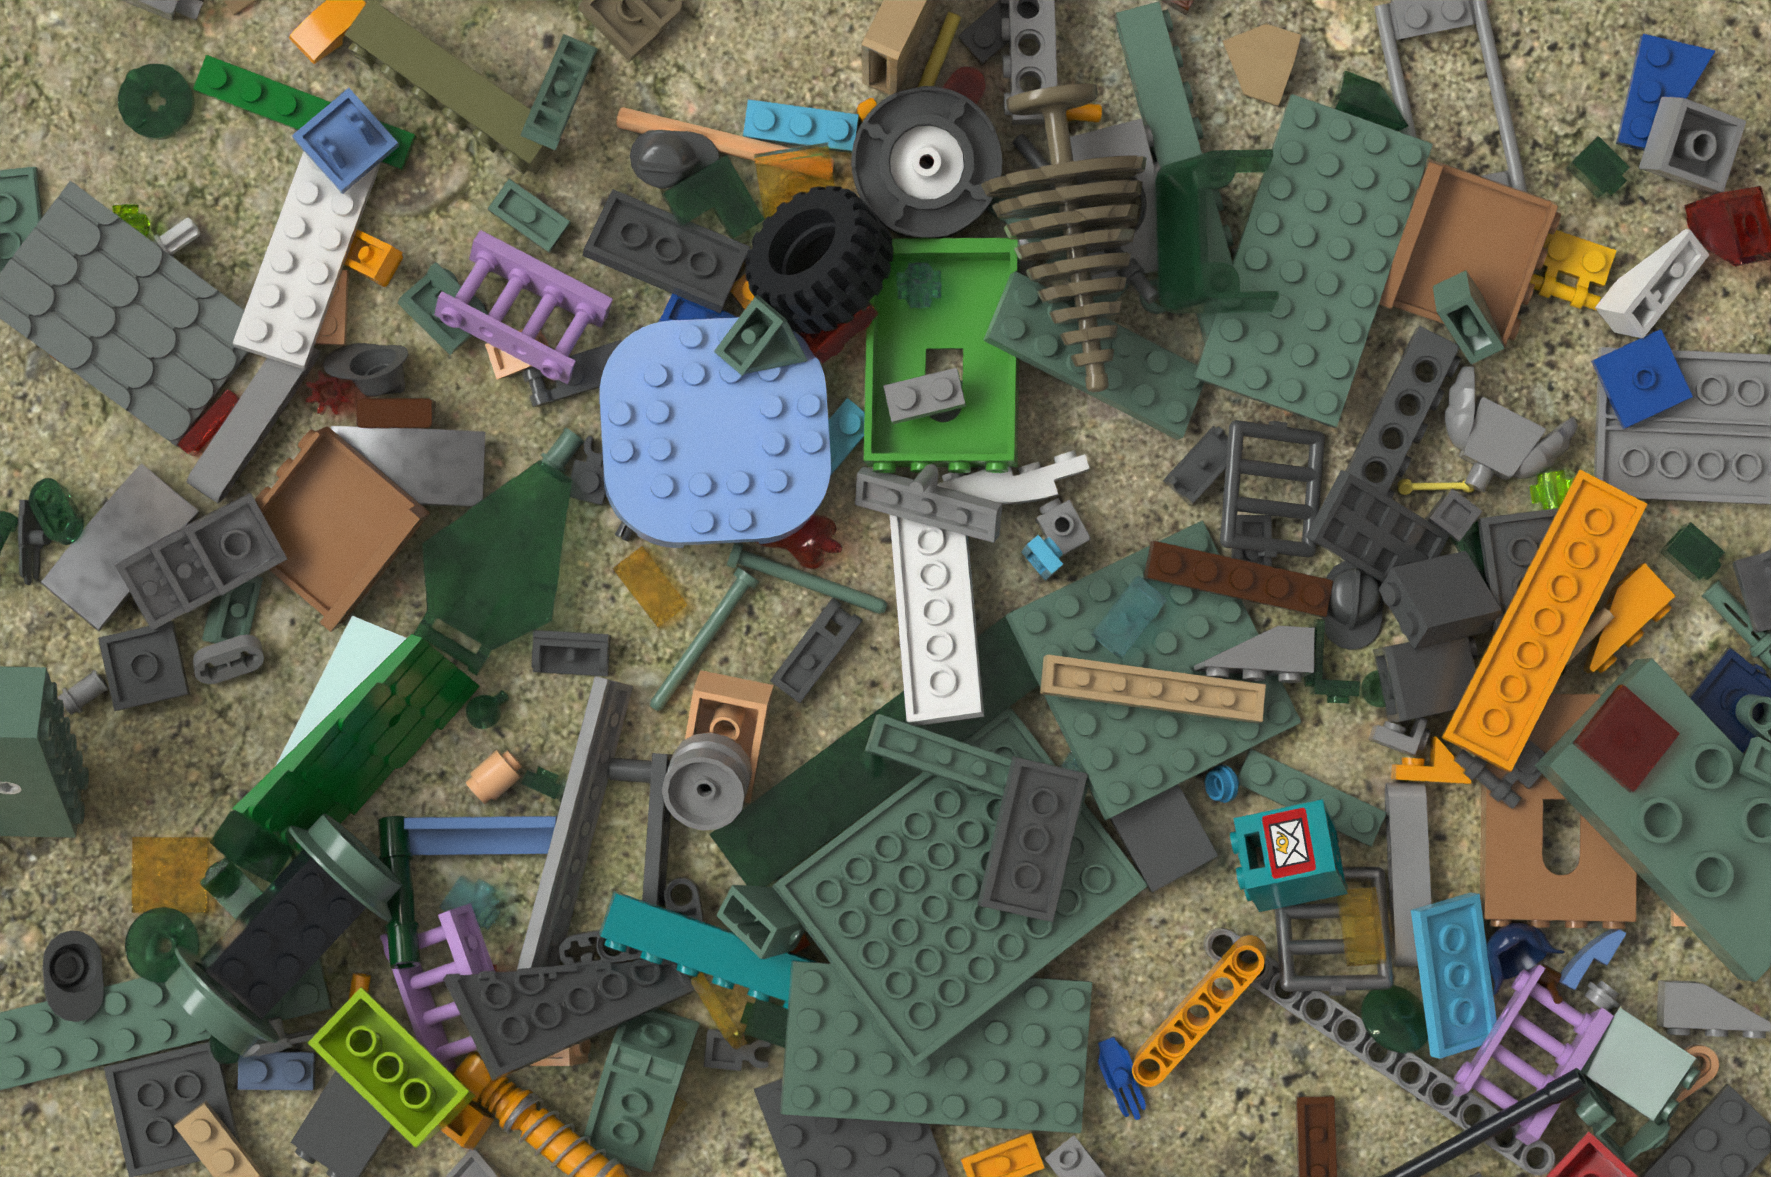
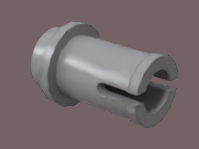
M93 670L91 674L70 689L63 688V693L58 698L63 700L65 709L72 715L76 711L81 713L84 705L109 688L99 673Z

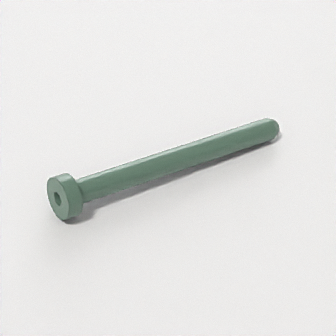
M734 543L726 566L735 569L736 565L740 564L875 613H885L888 603L884 599L742 550L744 545L742 543Z
M738 567L733 574L737 577L736 581L651 699L650 706L656 711L662 710L747 589L749 587L755 589L760 581L742 568Z

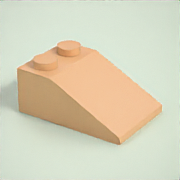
M700 670L693 689L685 739L695 734L712 732L727 736L741 745L750 759L752 776L744 802L750 803L774 685Z

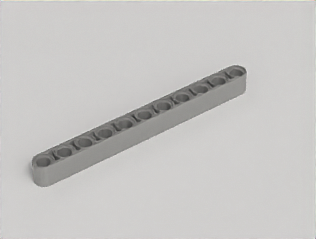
M1215 928L1206 934L1203 948L1212 960L1218 962L1223 955H1216L1213 952V939L1218 935H1227L1231 940L1232 946L1241 937L1228 929ZM1244 950L1239 953L1242 961H1245L1250 956H1257L1251 950ZM1266 955L1264 968L1250 984L1252 987L1452 1122L1467 1130L1499 1112L1471 1092L1460 1097L1455 1096L1452 1093L1457 1086L1455 1081L1323 992L1293 991L1288 997H1278L1275 993V984L1280 979L1279 963ZM1314 998H1320L1325 1004V1011L1321 1017L1311 1019L1306 1013L1307 1003ZM1351 1019L1356 1025L1355 1035L1348 1040H1342L1337 1033V1028L1342 1021ZM1376 1041H1384L1387 1045L1386 1056L1382 1060L1373 1061L1369 1056L1371 1044ZM1408 1062H1415L1419 1068L1417 1078L1411 1082L1403 1081L1400 1076L1402 1066ZM1446 1083L1450 1089L1448 1099L1442 1103L1434 1102L1432 1098L1433 1088L1437 1084ZM1477 1104L1481 1109V1117L1476 1123L1467 1124L1463 1118L1464 1110L1469 1105ZM1518 1124L1511 1127L1512 1139L1508 1144L1498 1145L1495 1141V1136L1484 1142L1533 1175L1548 1173L1555 1163V1154L1552 1148L1539 1139L1526 1145L1514 1137L1521 1127ZM1534 1147H1541L1544 1153L1542 1162L1537 1166H1529L1526 1161L1528 1151Z

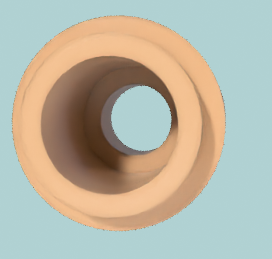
M495 750L470 773L472 777L466 781V784L484 804H487L491 799L496 801L522 778L518 772L522 765L510 751L507 750L502 754L499 750Z

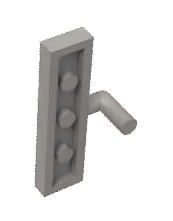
M933 464L925 466L914 480L891 473L873 472L872 468L865 466L857 472L855 505L993 543L1000 536L1002 503L937 486L938 468Z

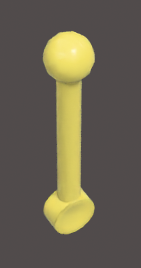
M1402 479L1397 484L1398 491L1402 495H1408L1413 490H1450L1453 488L1454 490H1463L1465 493L1475 491V489L1464 483L1465 480L1452 483H1412L1409 479Z

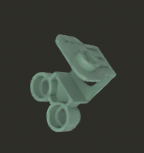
M1586 1078L1588 1088L1572 1096L1579 1106L1575 1110L1580 1118L1588 1126H1592L1594 1135L1625 1165L1641 1152L1647 1151L1650 1148L1657 1149L1669 1136L1668 1131L1671 1128L1669 1121L1663 1119L1658 1126L1649 1120L1630 1141L1620 1147L1605 1131L1617 1119L1613 1106L1606 1100L1599 1088L1590 1079Z

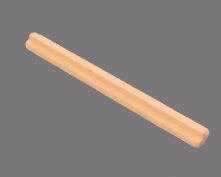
M625 107L620 108L616 120L617 127L641 134L649 130L691 131L703 134L713 142L719 153L829 179L832 176L834 169V160L829 157Z

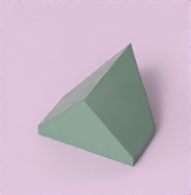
M758 295L753 298L714 350L718 356L742 376L747 373L808 361L787 320Z

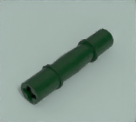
M387 816L377 821L380 845L379 859L402 884V887L387 902L393 917L385 925L388 937L390 968L398 970L411 969L421 964L417 930L419 929V923L415 921L414 887L410 867L413 854L410 851L409 829H404V818L407 817Z

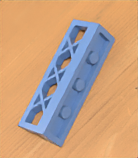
M558 816L404 818V829H409L410 851L413 855L548 854Z

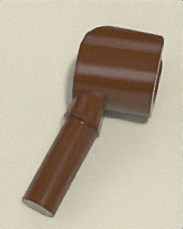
M1542 963L1541 966L1546 969L1537 983L1549 991L1555 1004H1560L1563 998L1557 985L1560 981L1561 973Z

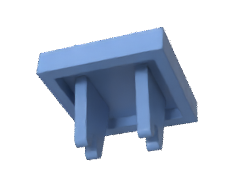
M350 88L346 89L292 135L293 140L341 194H344L399 147L398 142Z

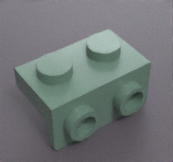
M435 262L430 266L426 275L400 297L397 304L451 355L473 335L460 328L446 325L439 317L434 315L441 291L455 298L461 288L455 275L448 269H443ZM473 296L468 305L488 315L483 303L476 296Z

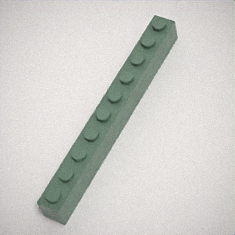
M1160 1L1117 12L1114 21L1143 125H1149L1153 135L1154 147H1151L1150 151L1153 161L1159 163L1162 171L1163 183L1160 186L1163 197L1168 199L1171 207L1172 220L1170 222L1173 233L1177 235L1180 243V258L1205 344L1233 263L1228 247L1234 244L1228 224L1222 226L1218 211L1223 210L1220 192L1218 188L1212 190L1208 177L1213 175L1210 156L1208 153L1202 154L1198 140L1203 139L1202 127L1199 118H1192L1188 104L1193 103L1192 91L1189 82H1182L1178 68L1183 67L1181 52L1178 45L1172 47L1168 34L1173 31L1171 16L1168 9L1162 11Z

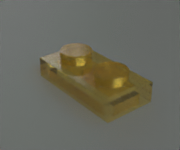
M1376 887L1347 889L1348 894L1337 896L1347 967L1384 964L1387 958Z

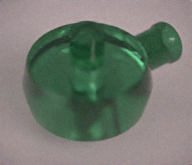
M501 690L494 697L489 695L474 697L466 706L467 720L473 727L478 729H487L494 726L501 717L500 706L509 700L508 695Z

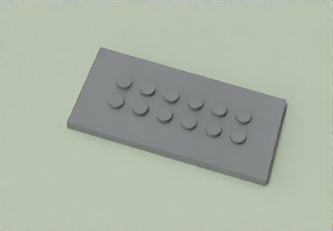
M1600 347L1598 349V358L1618 348ZM1671 350L1693 397L1622 429L1597 375L1594 477L1639 500L1771 505V354Z

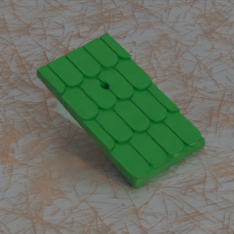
M352 616L276 766L232 809L300 853L303 848L289 832L291 825L308 830L323 813L329 815L340 824L350 813L355 815L395 769L403 767L436 729L442 730L480 685L462 670L458 669L457 666L429 645L423 638L413 634L406 638Z

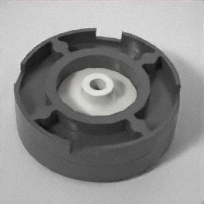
M920 86L888 96L869 112L856 134L852 149L851 166L859 197L886 225V228L910 238H944L966 229L987 210L993 198L986 196L981 184L1001 176L1002 152L993 124L983 110L973 101L947 88ZM925 157L931 158L934 165L930 169H924L920 166L921 160Z

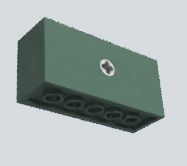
M0 666V836L76 838L77 826L84 822L85 805L81 801L82 790L88 789L89 770L88 767H83L82 751H77L76 735L70 733L69 717H64L63 700H58L56 682H51L46 667Z

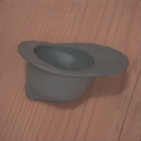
M649 130L636 139L632 144L630 152L631 167L637 177L646 184L659 189L700 188L713 179L720 163L718 150L713 142L703 134L691 131Z
M354 343L332 351L325 358L323 366L325 372L330 376L352 380L361 393L366 396L375 397L384 394L402 393L405 390L403 363L409 354L407 348L402 345L386 346Z
M1343 561L1334 566L1326 578L1333 580L1327 616L1322 617L1323 629L1329 640L1338 647L1348 650L1361 649L1375 639L1381 627L1383 598L1379 588L1382 582L1350 563Z
M70 930L58 934L49 942L44 951L42 971L46 1000L54 1014L65 1021H83L93 1016L103 1002L104 983L100 948L95 940L84 932Z

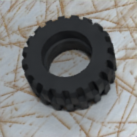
M818 186L810 188L808 193L799 192L792 196L793 200L780 204L776 208L777 212L772 217L768 216L762 223L763 228L759 233L756 232L752 239L753 248L747 252L746 264L748 266H745L746 280L748 281L751 293L754 296H760L787 320L792 331L798 333L805 332L806 334L820 333L821 329L824 331L837 329L838 324L842 322L847 324L855 319L854 315L860 310L864 312L871 305L869 301L874 295L878 296L883 289L882 282L884 278L888 279L891 271V264L889 262L893 261L891 233L863 200L849 189H842V187L826 186V188Z

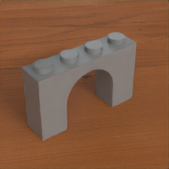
M1141 118L1071 136L1070 141L1074 161L1130 155L1147 158L1144 172L1129 177L1131 181H1143L1140 195L1141 213L1134 227L1133 242L1120 248L1124 252H1128V254L1131 253L1130 259L1134 258L1144 269V274L1178 265L1177 257L1181 256V247L1177 235H1171L1168 221L1172 220V212L1168 199H1162L1158 184L1163 183V176L1159 163L1152 161L1149 148L1154 147V140L1149 125L1144 126ZM1104 251L1089 253L1088 256L1106 253ZM1118 270L1091 275V279L1120 276L1117 273Z

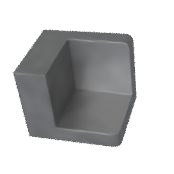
M1452 488L1445 491L1425 520L1435 524L1459 542L1482 513V510Z

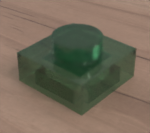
M540 766L536 772L527 770L521 784L553 799L559 798L564 785L556 782L559 777L558 774Z

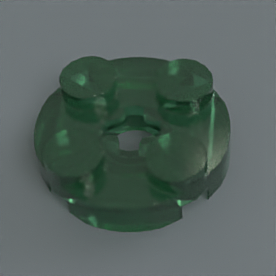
M147 64L140 68L132 69L126 75L119 89L118 109L124 123L137 134L147 139L162 140L172 137L176 134L175 132L181 130L184 125H187L194 112L195 99L190 85L184 76L172 67L164 64ZM154 92H159L160 97L166 99L165 105H159L158 111L154 112L151 105L146 104L147 98L152 97Z

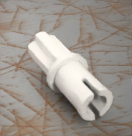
M186 218L163 235H154L155 240L152 242L174 257L173 254L198 238L200 231L190 218Z

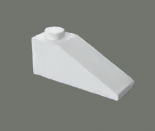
M1685 229L1620 277L1597 304L1595 309L1615 333L1644 338L1704 263L1709 253L1692 231Z

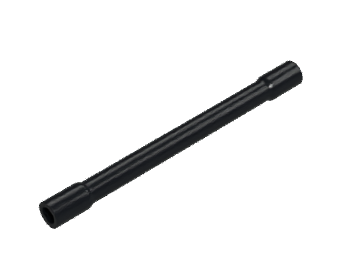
M1575 1068L1549 1082L1539 1091L1388 1173L1376 1177H1421L1553 1104H1559L1588 1088L1586 1079L1581 1071Z

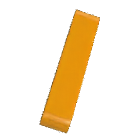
M1247 935L1238 939L1139 1048L1132 1066L1133 1077L1139 1084L1153 1087L1161 1083L1261 973L1264 968L1267 949L1260 938ZM1244 950H1251L1257 954L1259 960L1255 963H1245L1240 959L1239 953ZM1221 977L1228 978L1234 987L1226 991L1217 988L1214 981ZM1202 1005L1207 1008L1209 1015L1202 1018L1196 1017L1191 1013L1190 1007ZM1169 1032H1178L1185 1041L1181 1044H1172L1166 1039L1165 1035ZM1145 1059H1153L1157 1061L1160 1069L1148 1071L1142 1066L1141 1062Z

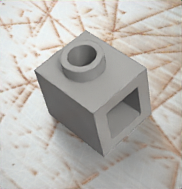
M1056 498L1039 508L1042 515L1037 517L1035 521L1045 539L1050 537L1062 551L1063 555L1091 540L1070 500L1061 503L1059 498Z

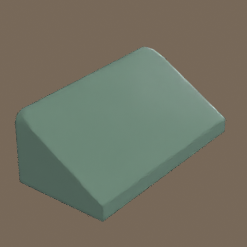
M256 576L222 596L219 595L211 600L202 636L203 641L216 644L240 635H250L263 577Z

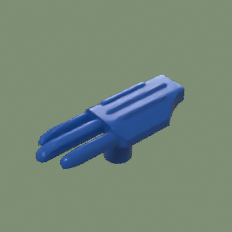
M1114 1036L1098 1042V1064L1108 1088L1112 1089L1122 1114L1128 1117L1129 1113L1118 1089L1122 1087L1134 1118L1139 1120L1140 1113L1128 1084H1132L1142 1110L1146 1109V1103L1138 1082L1133 1077V1062L1128 1050L1122 1047Z

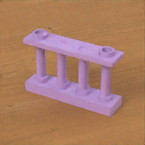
M480 230L473 240L469 260L475 262V266L455 298L441 291L434 315L439 317L446 325L460 328L537 368L547 378L560 380L568 384L576 362L568 357L587 324L592 323L600 328L603 326L608 317L613 299ZM494 272L508 279L509 282L487 315L468 304L487 273ZM521 289H527L542 299L522 332H519L502 323V320ZM559 306L573 313L575 317L554 350L536 341L535 338L554 307Z
M471 903L438 914L441 926L418 934L419 949L447 940L454 958L453 962L423 972L421 964L411 969H392L416 1039L449 1070L457 1068L454 1057L475 1051L477 1048L471 1036L448 1043L441 1022L460 1016L455 1002L436 1008L428 986L444 981L443 978L446 974L460 973V975H471L484 971H494L495 973ZM386 933L380 935L384 946L385 956L389 960L388 937Z
M1539 964L1528 971L1523 969L1511 986L1516 991L1471 1063L1466 1061L1455 1075L1454 1080L1458 1084L1452 1093L1460 1097L1473 1088L1502 1109H1505L1518 1101L1480 1075L1490 1057L1536 1087L1537 1092L1549 1082L1575 1068L1581 1071L1614 1015L1603 1008L1590 1014L1587 1012L1582 1014L1565 1001L1555 1004L1549 991L1537 983L1546 968ZM1528 996H1531L1574 1026V1031L1578 1034L1571 1045L1569 1043L1562 1044L1518 1013ZM1510 1026L1556 1057L1555 1062L1559 1065L1553 1075L1547 1074L1545 1076L1499 1044ZM1561 1103L1553 1104L1518 1123L1521 1127L1514 1137L1526 1145L1539 1140Z

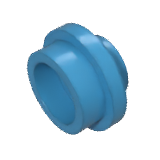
M1227 765L1214 767L1205 777V789L1208 796L1212 800L1222 803L1231 802L1236 798L1239 788L1237 775Z

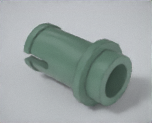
M565 427L547 454H541L543 459L539 464L557 477L560 472H566L564 467L585 441Z

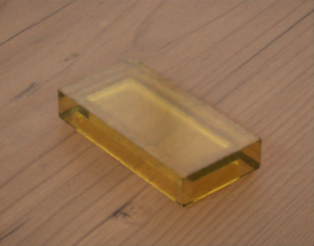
M643 546L612 568L658 628L688 606Z
M701 972L697 977L691 978V984L725 1040L736 1050L747 1044L748 1042L707 977Z

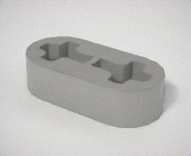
M246 634L198 650L193 657L195 677L204 684H216L258 669L264 661L261 641L253 635ZM243 651H248V653L251 654V655H250V656H245V655H244L243 653H241V652H243ZM207 663H212V665L216 667L209 668Z

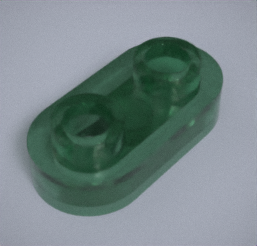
M44 478L38 481L32 487L29 494V505L49 539L61 545L72 544L82 534L84 528L82 514L63 484L52 478Z

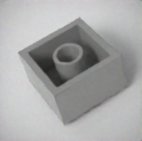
M1661 97L1639 169L1700 191L1724 193L1746 121L1686 98Z

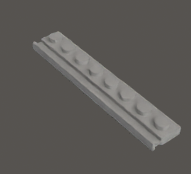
M597 676L594 677L517 970L521 968L559 966L561 960L559 948L566 939L609 779L610 760L615 756L633 688L631 685Z

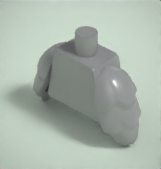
M1473 366L1462 367L1456 382L1449 390V406L1445 410L1446 430L1453 445L1460 449L1459 457L1473 464L1464 483L1485 493L1493 475L1503 480H1508L1512 476L1518 479H1526L1538 476L1549 470L1554 465L1555 460L1569 449L1570 439L1578 427L1574 417H1571L1539 441L1546 428L1483 396L1475 402V373Z

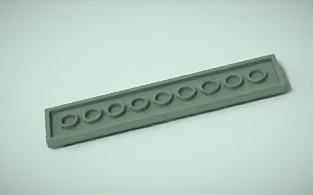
M321 957L265 1015L266 1019L281 1017L283 1021L333 1008ZM177 969L105 986L103 1002L98 1011L89 1019L79 1022L65 1021L55 1015L48 1006L47 1001L0 1012V1090L214 1038V1036L191 1017L166 988L165 982Z

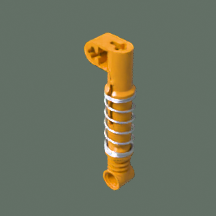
M477 1051L470 1052L453 1073L476 1095L472 1099L473 1101H482L481 1106L484 1108L489 1107L488 1111L491 1114L496 1113L495 1117L499 1119V1126L504 1132L510 1134L515 1130H521L519 1143L526 1141L537 1150L535 1156L541 1153L551 1161L550 1169L557 1166L568 1177H629L625 1174L624 1166L616 1158L609 1161L606 1158L605 1149H594L590 1145L589 1136L579 1137L574 1132L575 1126L573 1123L565 1125L559 1120L558 1111L549 1112L543 1108V1099L539 1098L531 1090H522L519 1087L515 1089L516 1084L512 1081L508 1083L509 1079L506 1076L493 1081ZM538 1101H540L539 1110L537 1109L536 1105Z

